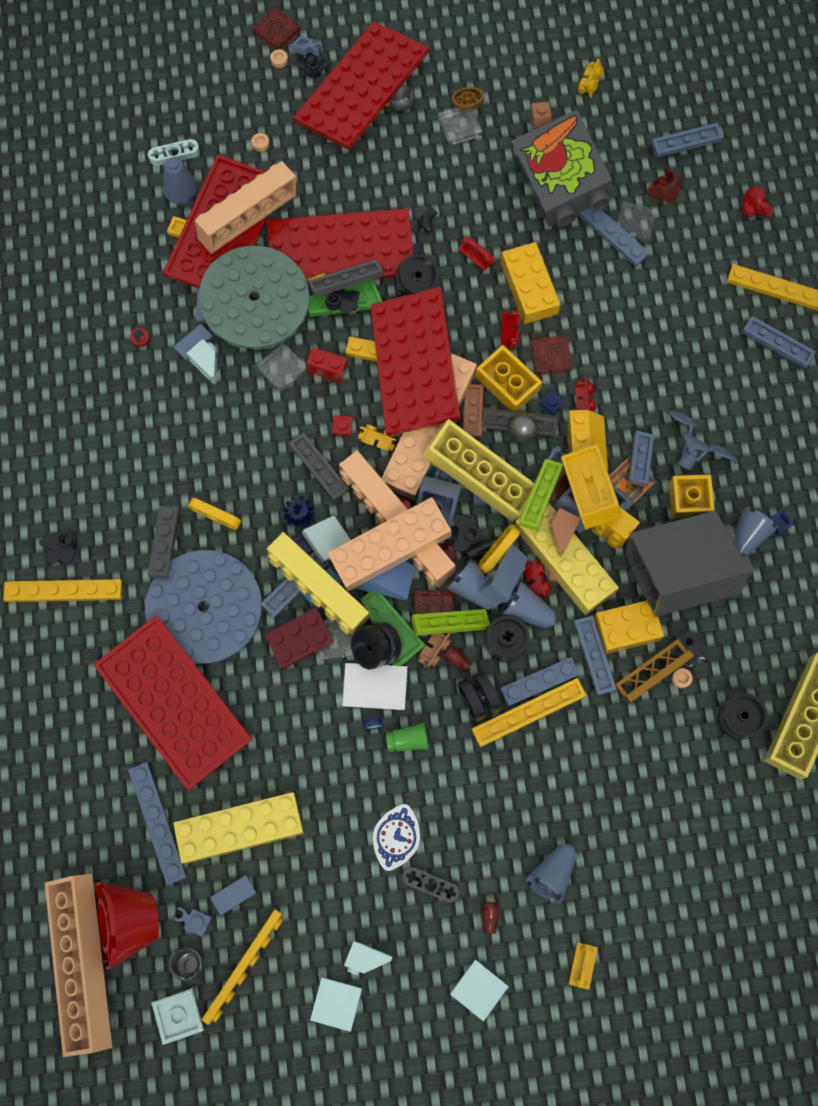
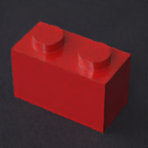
M312 347L306 367L308 373L342 383L348 368V362L345 357Z

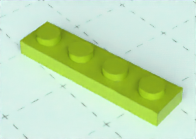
M545 459L520 518L519 526L538 531L563 470L562 463Z
M486 609L414 614L411 618L415 636L488 630L490 625Z

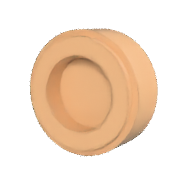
M275 50L271 53V63L274 67L283 68L287 65L288 56L285 51Z
M258 133L252 137V147L254 150L263 152L269 148L270 144L267 135Z
M685 668L677 669L672 674V683L677 688L683 689L688 687L692 682L691 672Z

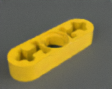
M192 498L188 505V508L233 530H237L241 523L239 518L199 499Z
M513 524L504 530L479 561L477 566L485 574L496 565L519 536L520 530Z

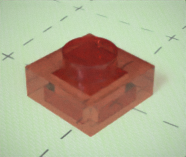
M442 543L439 547L454 563L457 558L456 550L451 545Z

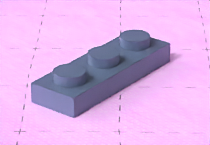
M641 431L634 433L628 483L643 487L648 485L654 434Z

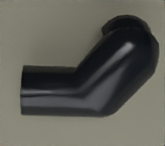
M433 207L420 218V227L426 233L433 229L431 219L437 215V211Z

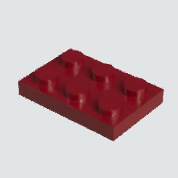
M317 607L265 634L282 670L335 643Z

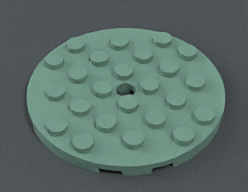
M244 246L224 253L208 267L199 288V305L204 321L218 338L220 337L227 341L228 344L242 349L243 347L254 348V350L267 349L285 342L297 332L308 312L309 289L301 269L285 254L263 246ZM253 293L257 294L259 299L252 301L249 297Z

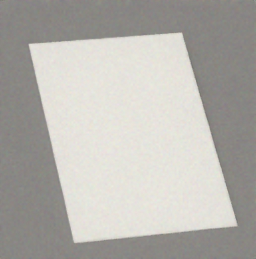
M345 663L342 706L405 710L407 666L384 665L376 669L367 670L359 664Z

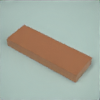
M470 384L464 397L463 430L473 438L481 439L484 385Z

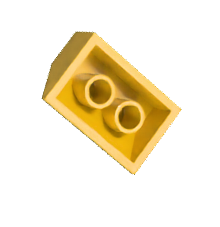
M570 410L567 416L569 453H572L577 448H587L598 444L606 469L608 470L604 416L589 410Z

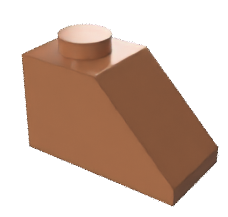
M549 102L531 104L530 121L532 131L552 122Z
M559 508L557 513L553 512L548 523L551 524L549 531L557 554L562 557L581 518Z

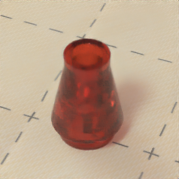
M451 645L442 656L446 663L464 672L472 664L457 646Z
M483 902L481 914L484 933L496 934V927L501 912L499 903Z

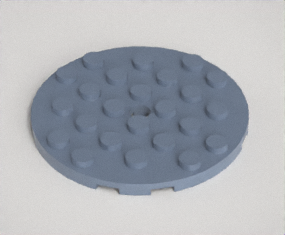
M213 550L193 551L171 561L168 579H153L145 601L146 622L157 615L195 665L219 663L239 653L255 635L262 615V597L254 576L239 560L228 554ZM203 602L209 604V608L205 612L199 610V604Z

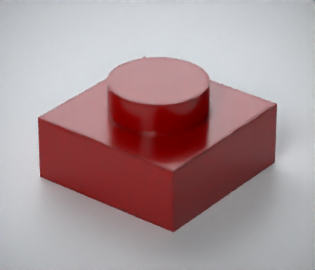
M334 415L332 435L351 437L353 417Z

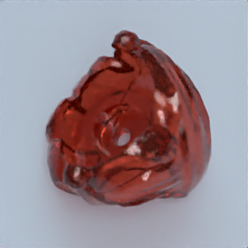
M668 168L665 176H660L649 186V197L654 200H664L666 203L674 202L681 190L678 175Z

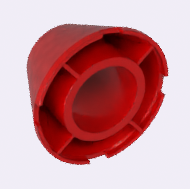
M98 882L96 884L94 893L95 902L98 904L97 919L102 962L108 963L105 966L106 969H112L158 939V911L154 896L151 893L106 882Z

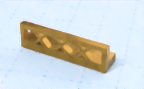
M677 639L616 683L615 686L628 704H630L692 659L694 655L690 650L687 651ZM677 645L683 655L679 658H671L670 650ZM658 658L666 660V667L662 670L654 669L655 660ZM641 670L651 671L650 679L647 681L638 680L639 672ZM626 681L635 682L634 690L629 694L621 686Z

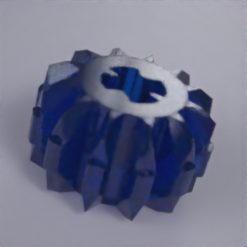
M293 496V502L286 501L287 507H283V512L285 513L283 518L288 520L287 524L289 526L294 523L296 529L299 524L305 528V522L311 524V518L315 517L313 512L314 505H309V499L303 502V496H300L299 500H296ZM298 510L300 512L302 510V514L299 515L298 513L296 515L295 511Z

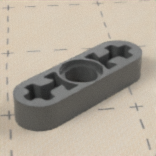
M414 867L407 868L403 873L404 883L412 888L446 902H454L459 897V889L453 883ZM414 871L416 872L415 876L421 878V874L425 875L422 887H418L419 882L415 880L409 883V878L406 877V874ZM434 879L436 881L437 887L434 891H428L425 888L426 880ZM440 882L444 883L442 888L449 889L453 887V892L456 893L455 896H451L448 899L446 898L447 894L442 891L440 896L437 895Z

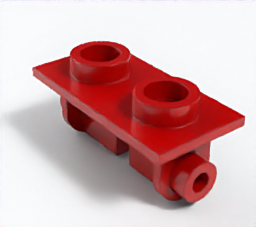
M465 236L463 238V244L458 250L483 271L496 261L492 254L471 237Z
M514 310L511 314L502 311L501 345L512 351L519 344V329H515L520 326L519 311Z
M585 377V382L582 380L576 381V398H583V400L576 401L577 410L593 412L596 411L595 401L592 400V394L595 390L593 383L587 377Z
M533 559V565L531 562L526 563V569L524 570L528 582L535 580V583L530 584L529 587L541 599H543V595L550 598L549 592L551 587L549 582L545 581L543 575L545 574L544 566L539 561Z

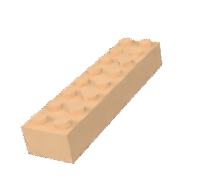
M451 353L460 407L476 373L477 364ZM442 424L402 434L381 478L392 492L416 501L424 476L428 475L432 467L431 461L421 454Z
M355 451L339 464L341 479L347 486L351 485L354 495L359 500L363 499L369 513H375L379 524L408 510L358 451ZM438 544L412 557L414 566L419 571L423 570L425 572V578L431 586L435 584L439 588L456 574L455 564Z
M92 874L75 875L45 882L63 1057L112 1048L93 876Z

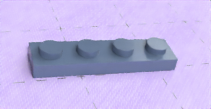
M718 123L652 139L651 145L656 158L721 142L723 135Z
M751 316L742 331L746 336L805 369L816 353L811 348L754 316Z
M315 552L310 555L322 569L325 570L329 566L328 561L322 564ZM286 578L261 603L262 607L271 616L276 618L301 593L297 588L296 582L294 580L290 582Z
M593 615L574 620L573 623L596 695L599 696L616 691L617 689Z
M572 657L506 685L500 688V691L507 706L510 707L578 677L580 674Z

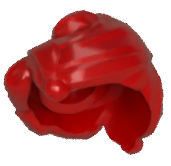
M751 186L746 191L742 201V211L746 217L751 218L755 214L773 215L774 209L766 202L764 188L760 189L757 186Z

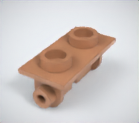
M444 633L433 634L428 641L429 644L433 645V648L431 649L425 645L420 655H418V662L422 665L427 663L428 670L431 666L435 667L441 658L438 656L442 649L446 650L451 643V640H449L450 633L447 636Z

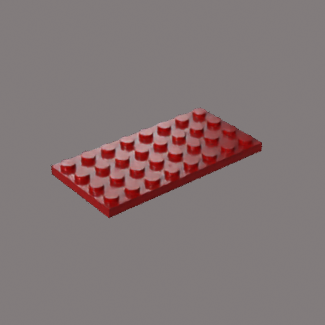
M373 21L293 117L294 122L350 150L427 56L429 47Z
M218 154L216 155L165 266L163 276L199 289L206 270L218 257L239 247L256 245L269 215L212 254L198 240L195 220L200 214L208 212L215 204L221 203L228 195L237 192L244 184H249L259 174H263L266 171Z
M409 208L267 220L269 248L280 251L291 258L303 272L308 285L307 279L325 273V275L376 259L383 270V276L376 279L394 278L398 265L409 256L414 255Z
M441 287L371 304L387 436L442 424L448 419L451 421L461 419Z
M157 615L94 664L95 668L187 790H191L253 740Z

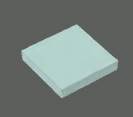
M335 516L302 531L303 536L322 564L330 560L328 552L350 541V538Z
M474 960L450 995L484 1021L509 986L477 960Z
M322 977L310 1021L351 1032L362 988Z
M193 988L152 1002L163 1045L204 1031Z

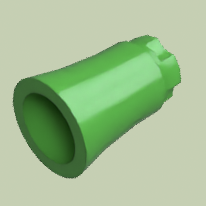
M425 722L393 730V732H386L388 751L429 750Z

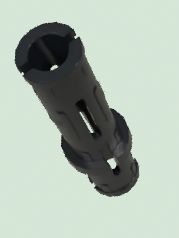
M519 534V536L517 537L516 540H518V539L520 540V539H521V535H520V534ZM499 536L486 542H479V545L465 550L467 559L471 558L473 560L485 555Z

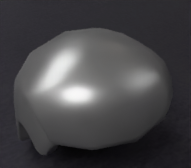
M400 87L389 101L390 107L397 111L410 109L415 102L414 89L412 87Z
M522 414L515 416L510 421L508 430L515 441L525 443L531 441L536 436L538 424L535 423L533 417Z
M187 947L175 951L169 960V970L174 977L182 981L196 978L203 968V959L199 952Z

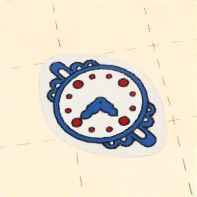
M406 804L399 805L388 811L376 824L373 832L375 854L383 869L387 871L396 869L406 863L415 853L420 843L418 821L410 806Z

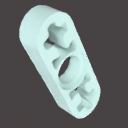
M193 139L154 147L149 150L148 157L152 165L160 166L164 165L166 160L172 157H176L181 161L195 158L200 150L198 143ZM174 149L179 151L175 156L169 154Z

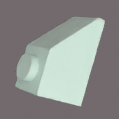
M202 339L186 354L189 361L211 383L216 384L217 349L212 343H207Z
M353 941L344 966L348 967L347 971L352 974L359 975V972L364 974L390 962L392 956Z

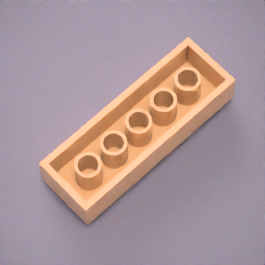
M283 161L272 165L268 171L259 174L255 180L249 184H244L240 190L228 195L224 201L215 204L208 212L202 213L197 217L195 224L198 240L211 254L295 197L296 176Z
M433 497L328 552V556L347 591H350L451 537V529Z

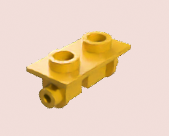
M597 59L596 63L590 62L587 65L583 74L586 78H582L578 85V92L581 94L586 92L590 98H592L594 91L597 89L600 77L603 76L604 69L601 66L600 59Z
M369 424L366 427H360L364 429V432H360L358 436L361 442L374 446L375 440H379L378 448L388 452L394 450L395 444H393V440H398L394 435L387 436L386 430H384V433L377 431V427Z
M577 942L569 985L589 990L598 947Z

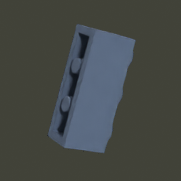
M512 544L489 571L480 592L496 606L503 602H508L513 595V589L519 583L520 575L526 569L525 564L528 558Z

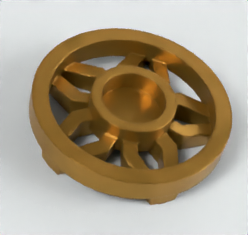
M475 87L461 88L452 95V104L460 109V111L480 108L484 102L483 91Z

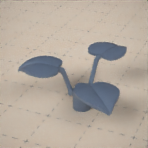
M672 410L666 412V414H670L689 428L688 433L683 432L682 434L686 443L682 451L683 454L678 461L680 466L691 470L695 462H699L709 451L731 459L735 464L738 463V460L724 447L712 443L708 446L703 441L692 436L693 426L696 427L697 423L691 417ZM696 450H703V452L698 456L699 452Z

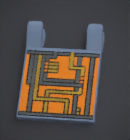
M630 457L609 475L614 492L625 501L620 505V508L624 511H627L656 483L650 475L646 487L628 483Z

